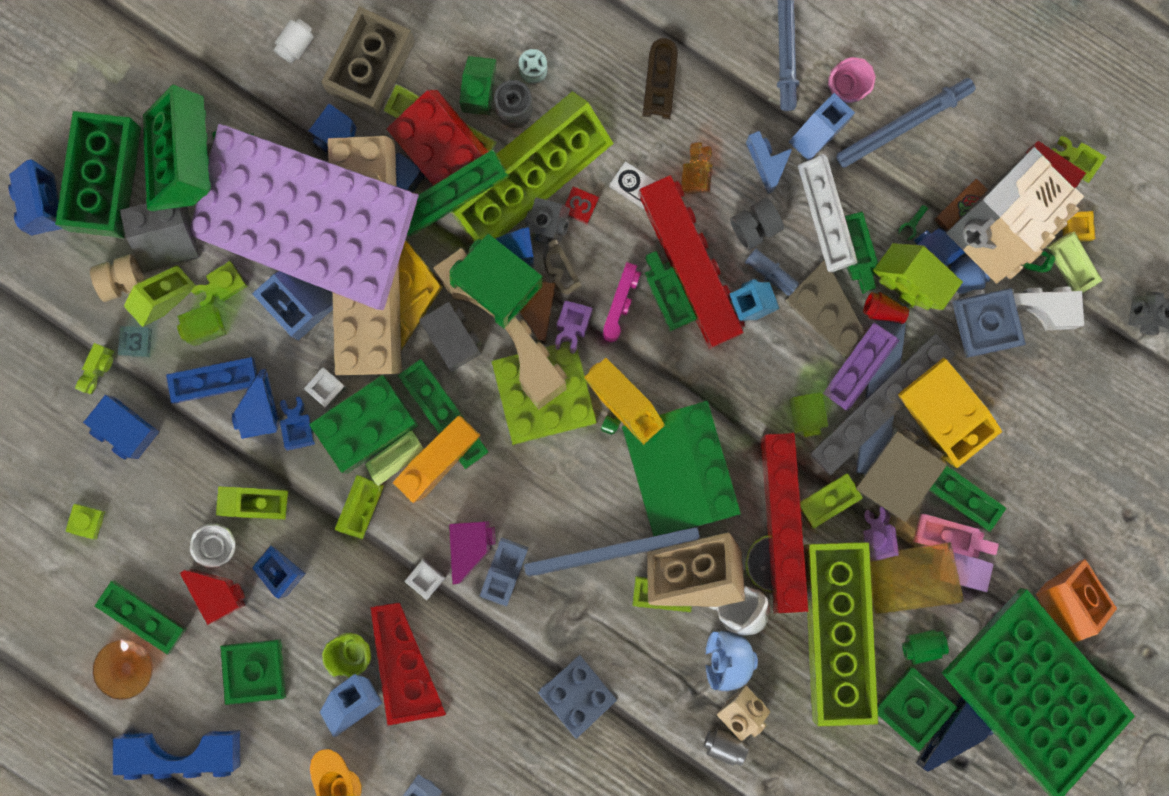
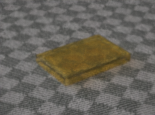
M951 542L898 550V556L870 561L871 590L876 614L956 604L964 601Z

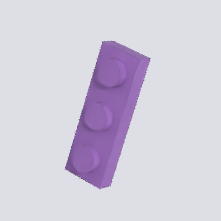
M873 323L823 394L849 411L900 340L876 323Z

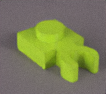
M1063 136L1059 138L1057 144L1062 146L1065 151H1058L1052 148L1060 156L1086 172L1082 180L1090 183L1107 157L1082 142L1078 148H1075L1072 142Z
M228 261L206 275L210 282L209 284L197 285L191 292L196 296L201 292H206V299L199 304L201 307L207 308L214 303L216 296H219L220 300L224 302L248 286L233 262Z
M94 343L82 367L84 373L77 381L75 389L92 395L96 389L99 376L103 377L104 372H107L112 366L114 350Z

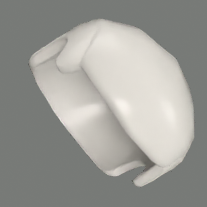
M208 523L199 527L193 533L190 541V553L196 563L206 568H217L230 561L235 551V538L231 531L217 523Z

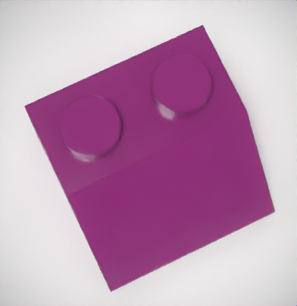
M489 521L449 524L452 585L462 583L491 551V545H496L495 527H490Z

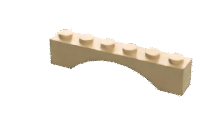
M462 248L433 268L437 278L453 299L465 301L482 308L495 318L490 311L460 287L455 289L450 285L449 271L456 261H463L467 256ZM515 317L505 329L513 340L518 352L521 388L539 410L567 389L565 382L567 376L558 364L553 366L547 359L550 354L540 341L535 343L530 337L532 331L523 319L518 321Z

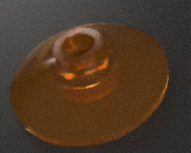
M117 640L107 644L98 652L93 663V678L99 690L106 696L118 700L130 699L139 695L148 686L153 673V664L149 653L142 645L132 640ZM124 663L130 665L131 670L128 674L122 670Z

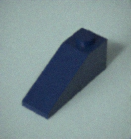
M962 696L955 703V706L958 708L935 733L916 762L918 766L927 772L983 742L988 736L994 734Z

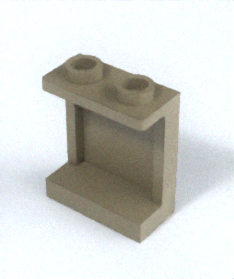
M895 427L892 431V437L866 473L860 475L855 482L856 490L906 522L947 464L942 458L944 453L931 444L926 448L917 442L919 437L907 428L901 431Z

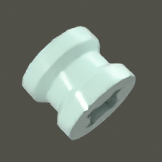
M537 49L527 50L519 58V71L524 81L536 84L544 80L547 75L546 57Z

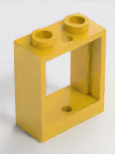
M607 358L593 365L589 373L584 376L600 401L643 445L665 426L652 403Z

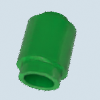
M929 630L907 635L905 642L902 643L904 657L906 660H911L913 665L942 659L943 655L949 653L948 642L943 631Z

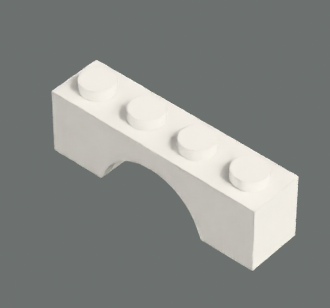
M1071 287L1053 288V292H1043L1042 288H1028L1024 290V293H1014V289H1012L1017 309L1026 310L1034 314L1041 321L1045 331L1073 330L1084 326L1082 291H1071ZM985 290L969 291L967 295L960 299L985 294Z

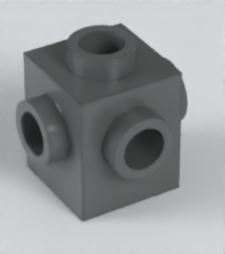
M535 197L533 208L528 211L526 216L527 228L529 227L530 233L535 235L534 240L545 244L556 239L561 242L562 236H565L569 229V219L567 218L570 208L560 203Z
M1146 292V296L1133 297L1128 325L1140 328V333L1147 335L1169 332V299L1164 298L1165 294L1160 292Z

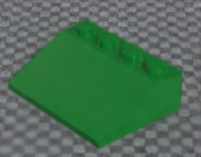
M708 401L660 414L659 416L665 426L644 445L626 426H622L653 537L690 529L741 514Z

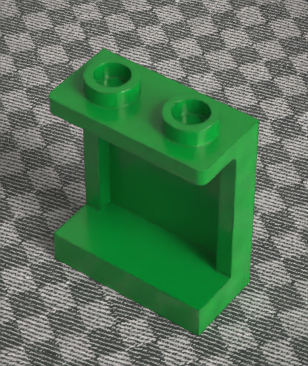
M489 233L482 240L477 239L470 247L466 258L463 261H456L449 271L450 285L455 289L460 287L495 316V322L503 329L542 288L543 276Z

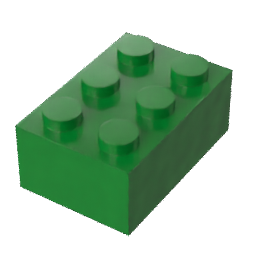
M384 375L309 424L343 474L350 473L419 426L388 378Z

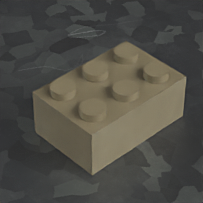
M359 6L321 81L326 92L375 116H379L415 43L412 31Z

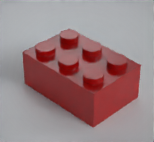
M427 90L386 128L433 186L489 152L438 90Z

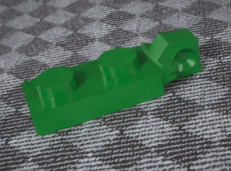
M861 211L845 216L858 263L848 266L847 270L852 281L858 280L861 293L865 294L876 289L873 276L877 274L873 270L877 266L878 261L864 213Z
M657 251L646 255L645 260L650 269L645 272L646 281L669 331H674L696 321L695 313L674 268L670 266L669 262L662 264Z

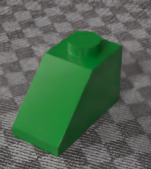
M468 56L462 75L459 100L462 113L491 114L496 59Z

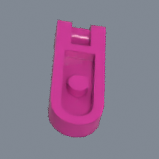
M629 262L625 264L604 325L603 337L608 342H615L620 337L621 329L618 325L621 314L627 316L632 299L627 298L630 287L636 289L641 272L636 271L638 265Z

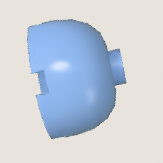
M729 631L712 632L706 645V654L712 653L711 666L705 665L711 688L713 690L731 691L746 685L758 665L757 654L753 652L750 643L745 637Z

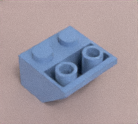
M281 271L273 274L252 293L287 333L298 341L333 310V294L331 291Z

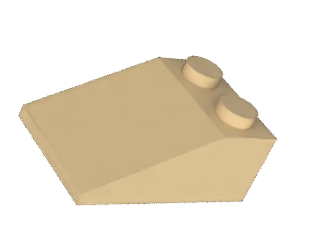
M729 532L647 552L648 603L650 605L718 607L745 601L742 551Z

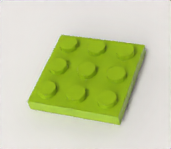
M570 342L562 343L559 350L556 349L555 345L545 347L550 354L547 359L553 366L558 364L567 376V379H565L567 389L539 410L521 388L518 354L491 361L512 445L597 424L578 349L574 354L570 353Z

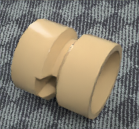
M132 254L114 259L113 264L104 262L90 268L92 284L103 302L120 298L122 292L129 295L134 285L144 281L141 268Z

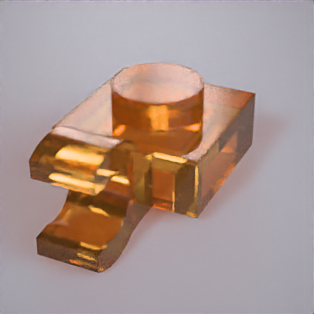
M702 142L691 143L690 163L683 164L681 186L685 194L710 192L713 164L708 161L712 156V147H702Z

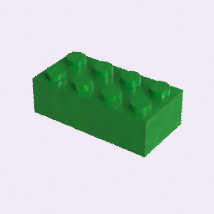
M73 111L55 225L68 232L125 238L120 210L130 207L141 134V126L130 117Z

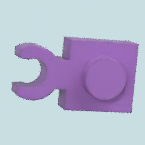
M569 301L564 302L557 322V330L561 331V333L555 339L556 349L559 350L562 342L568 341L571 343L570 353L574 354L576 352L578 341L576 336L585 337L593 308Z
M880 507V516L874 520V513L866 510L865 520L871 525V529L865 530L863 533L864 541L869 543L870 561L898 556L899 551L895 527L891 524L887 525L890 520L889 511Z

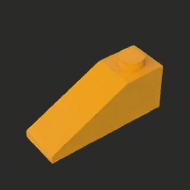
M457 416L408 464L393 481V484L412 503L425 498L481 435L463 417Z

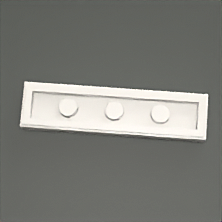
M822 154L799 164L798 169L828 272L833 273L858 263L827 156Z

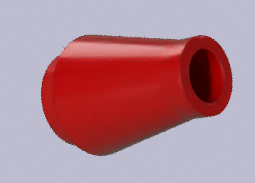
M871 292L863 307V313L868 315L869 319L900 324L906 322L910 311L909 308L902 306L882 292Z

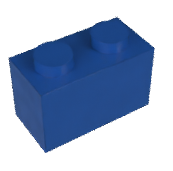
M104 395L83 422L91 428L89 431L90 435L101 442L105 440L114 446L111 450L124 460L127 458L139 459L160 432L117 398Z

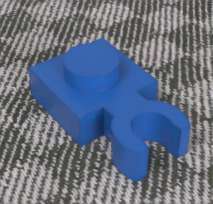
M296 397L297 406L294 409H288L285 400L280 402L281 410L288 417V419L280 420L284 448L287 451L315 445L313 430L309 425L311 423L310 416L308 414L301 416L304 411V403L300 397Z

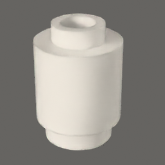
M297 19L296 22L290 20L275 41L276 47L273 49L274 52L293 64L295 59H300L313 40L314 36L310 33L312 28L300 19Z

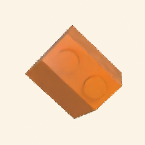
M1086 559L1077 562L1047 581L1036 593L1039 604L1073 643L1099 634L1117 610V607Z

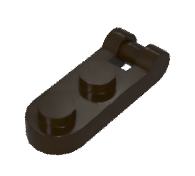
M660 38L651 45L642 117L651 118V115L662 116V119H671L678 49L676 44L670 39ZM653 96L664 97V104L652 103Z

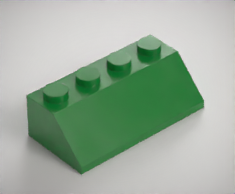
M174 84L143 114L147 210L150 211L194 206L210 192L211 188L208 171V135L205 127L206 110L204 109V98L202 95Z

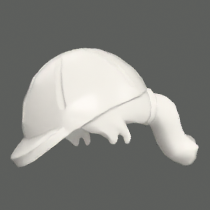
M744 586L745 601L709 608L718 611L719 619L729 632L741 636H749L759 633L764 629L769 619L770 606L767 597L760 590Z

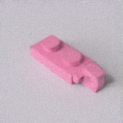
M920 514L913 539L915 543L975 558L979 557L980 552L996 555L999 546L998 543L983 540L985 533L979 531L980 529L926 514Z

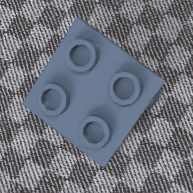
M581 655L577 656L550 682L548 681L538 692L575 739L617 701Z

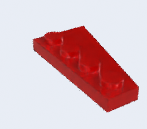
M397 602L370 607L387 726L445 716L446 712L401 603Z

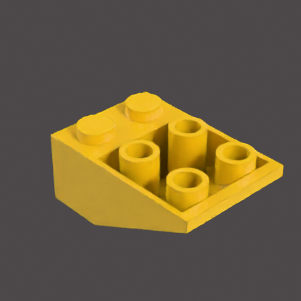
M944 357L898 394L930 443L943 452L942 458L955 468L960 467L1003 432L987 407Z

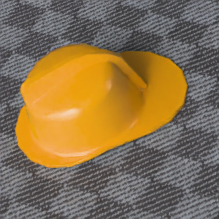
M322 749L315 753L311 759L310 774L316 796H361L362 785L360 779L354 772L348 770L344 759L337 752L331 749Z

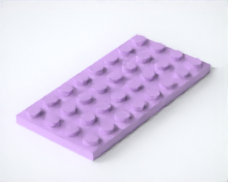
M218 124L208 165L211 188L210 192L196 204L190 226L192 237L374 309L384 310L419 195L229 126Z

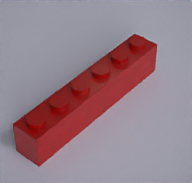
M669 175L640 188L638 195L670 266L674 268L709 350L744 333L742 328L745 327V323L739 320L737 312H734L730 301H732L730 297L731 292L727 285L722 286L718 275L721 274L719 266L715 259L710 260L706 249L709 248L707 240L702 232L698 234L694 223L697 222L691 207L686 208L682 197L685 195L679 181L674 182L672 176Z
M795 433L766 434L761 438L773 611L774 614L809 612Z

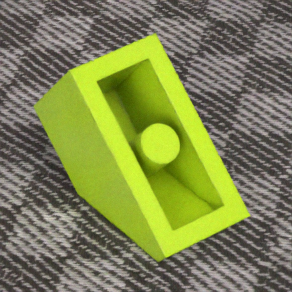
M176 265L134 285L124 307L144 327L164 317L190 294L196 285Z
M218 486L216 516L286 520L288 491Z

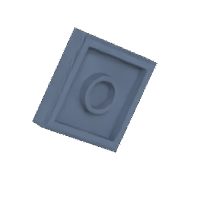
M1012 288L958 299L952 302L966 358L1026 345Z

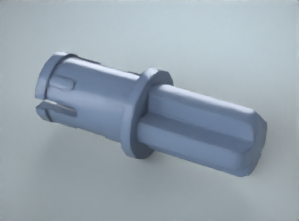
M757 248L745 261L746 264L765 277V282L769 280L788 296L799 285L794 278L779 267L780 263L775 264Z

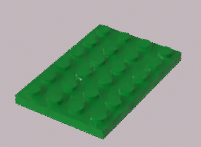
M1020 588L941 672L1049 796H1065L1135 717L1028 589Z

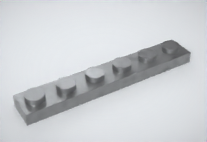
M937 334L932 335L809 454L831 475L904 405L898 396L902 390L943 357L949 362L956 354Z

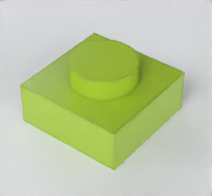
M73 504L65 532L93 540L97 539L105 511L81 504Z

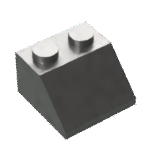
M146 203L120 210L126 238L143 272L200 258L195 237L191 235V220L187 207L150 211L147 210Z

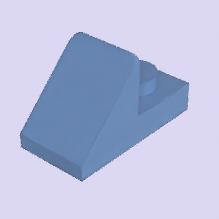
M760 131L748 136L746 145L765 189L770 194L775 190L792 149L771 157V145L766 137L762 138Z

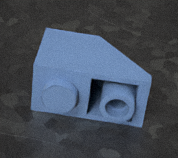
M833 93L798 130L789 143L808 161L849 123L855 112Z
M354 674L330 692L320 714L332 736L337 737L383 702L369 678Z

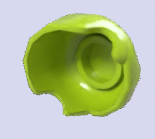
M342 633L325 645L322 652L323 665L329 674L334 677L340 675L350 678L354 674L359 675L368 668L371 661L369 644L358 634Z

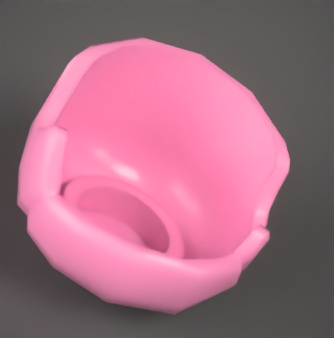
M856 57L841 61L831 70L828 77V86L831 94L835 93L842 101L847 103L860 101L870 94L874 88L876 76L873 66L865 59Z

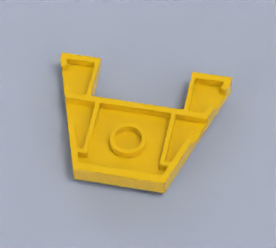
M406 240L399 259L401 351L420 323L419 319L424 317L443 288L412 245Z

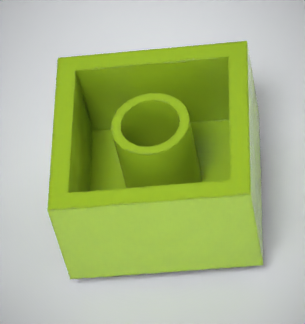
M892 243L873 270L880 277L879 282L886 288L895 290L900 295L899 300L911 308L918 306L925 310L930 308L943 310L963 283L961 279L923 245Z

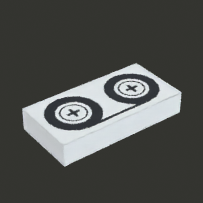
M625 161L609 187L644 209L638 195L639 189L656 181Z

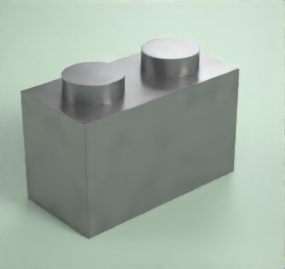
M447 302L419 319L451 372L481 355L478 347L482 343L474 330L468 333L462 324L467 319L459 306L453 308L450 302Z

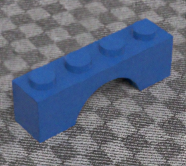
M328 104L309 129V132L314 138L312 143L327 153L328 138L355 137L357 127L351 118L331 104ZM397 153V187L414 192L425 175L415 163L402 154Z
M240 730L210 731L202 737L197 749L192 754L186 756H175L165 752L156 743L152 733L122 734L113 738V775H123L124 780L140 779L142 774H153L154 779H165L172 777L173 773H183V778H196L205 772H213V777L230 776L231 772L240 767Z

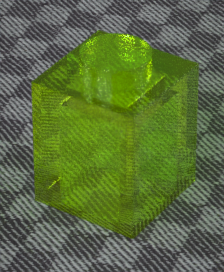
M212 304L177 316L180 322L177 325L178 333L181 339L190 345L198 346L227 335L219 309Z
M822 392L789 399L795 433L803 432L804 437L821 434L820 429L828 427Z

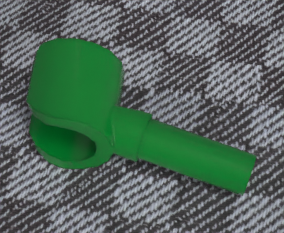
M922 205L908 223H904L898 228V234H900L903 227H909L911 235L907 240L915 237L916 226L928 208Z
M606 415L601 431L613 435L617 432L621 421L617 417L614 419Z

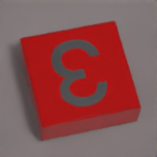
M573 186L565 203V206L570 208L568 217L588 225L599 197Z

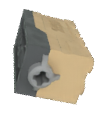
M1033 147L1003 174L946 234L997 284L1006 276L1012 279L1023 269L1022 265L1026 262L1032 263L1042 254V249L1055 239L1054 235L1061 231L1068 224L1067 221L1080 210L1077 204L1084 196L1076 188L1072 187L1051 166V163Z

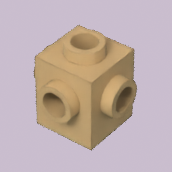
M744 686L726 701L717 713V716L742 741L751 734L753 737H756L767 726L764 721L771 711L747 686Z

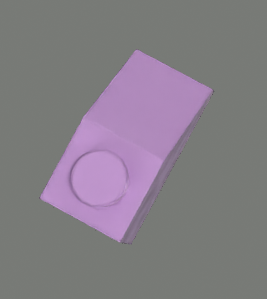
M935 549L929 578L987 592L994 564L958 553Z

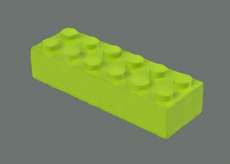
M869 543L804 544L809 611L807 612L812 721L817 726L878 724Z

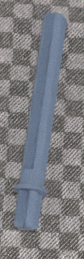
M778 0L780 71L777 88H780L781 110L793 111L797 106L796 88L800 85L796 78L794 0Z
M966 78L950 88L945 86L942 88L941 93L839 152L836 156L837 161L841 167L845 168L949 107H956L958 101L976 90L975 84L970 78Z

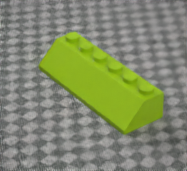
M572 91L497 153L509 177L450 213L474 242L477 239L482 240L488 233L496 239L505 235L527 216L528 211L533 208L535 197L547 200L614 143L589 102Z

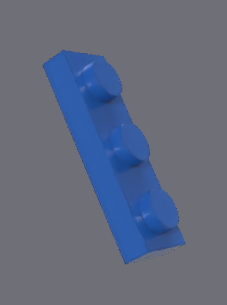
M250 357L166 374L171 403L176 404L248 389L257 375L255 359Z

